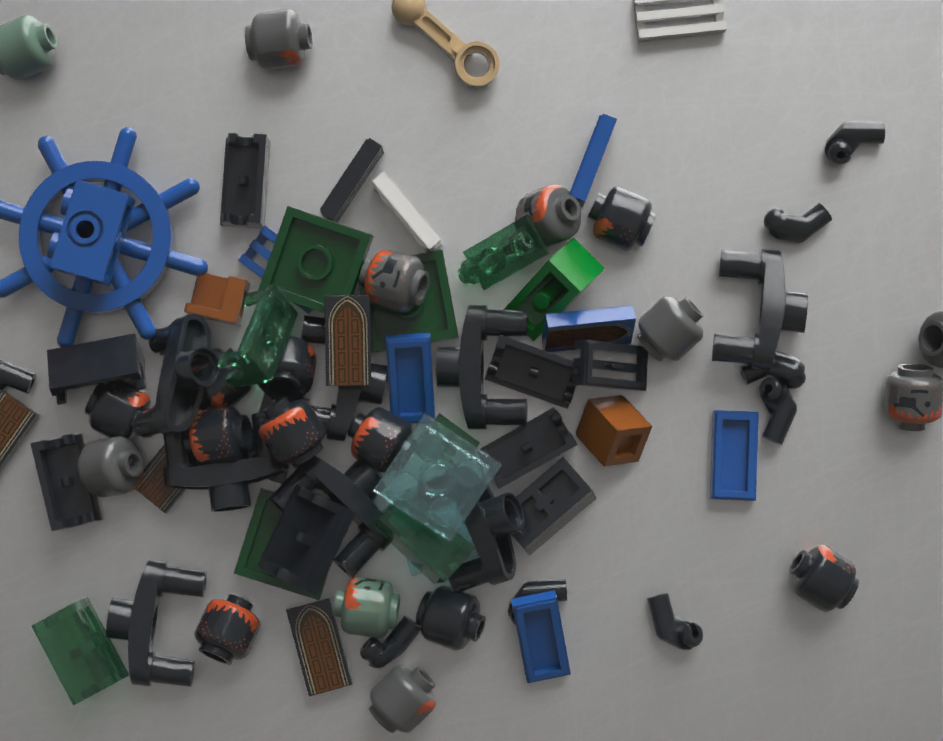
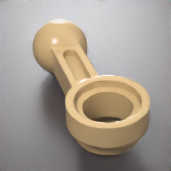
M425 0L392 1L391 9L394 18L401 24L414 25L444 51L454 62L455 73L461 82L471 87H482L495 78L499 70V58L496 51L490 45L479 41L468 44L461 41L426 10ZM479 53L486 58L488 71L484 76L472 77L465 71L464 59L467 55Z

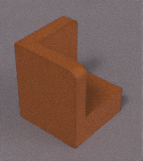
M208 273L203 276H197L191 303H186L184 312L199 315L204 319L240 327L250 283L245 279L232 276L225 278Z
M622 395L588 399L576 430V436L604 467L639 462L652 425Z

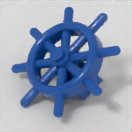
M125 127L119 132L111 162L85 161L68 166L54 139L50 136L41 137L38 141V149L52 175L35 189L25 207L0 200V219L20 224L19 248L25 266L0 280V298H5L34 282L44 294L65 306L66 310L57 336V343L60 347L74 345L83 313L105 314L123 309L127 311L140 337L144 340L153 339L156 335V327L141 300L158 285L167 268L194 276H203L208 271V264L203 259L173 251V226L168 211L173 206L197 194L200 189L199 182L194 178H188L159 194L142 176L128 168L137 138L135 130L130 127ZM89 182H104V185L102 187ZM124 187L134 193L142 203L134 207L136 200L129 194L120 192L121 188ZM61 195H64L61 203L60 214L65 215L64 219L47 214L53 203ZM149 219L151 220L153 229L152 244L125 237L127 231ZM41 231L53 234L49 242L47 255L43 256L41 248ZM119 254L146 261L143 269L132 281H130L118 259ZM56 270L75 276L72 290L58 281L52 272ZM93 282L106 286L112 284L115 289L108 293L89 294Z

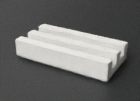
M634 0L638 41L724 33L727 30L726 21L724 20V3L722 0H712L713 4L644 12V6L701 0ZM714 15L715 22L646 29L645 23Z
M384 171L372 181L373 190L425 252H432L442 245L440 237Z

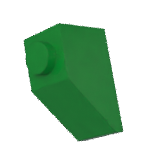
M573 237L542 266L503 310H527V336L534 342L543 333L545 314L564 312L605 268Z

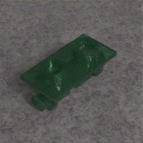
M527 214L465 250L463 253L466 260L461 263V268L458 269V277L464 284L470 283L475 285L480 283L483 290H486L548 255L549 252Z

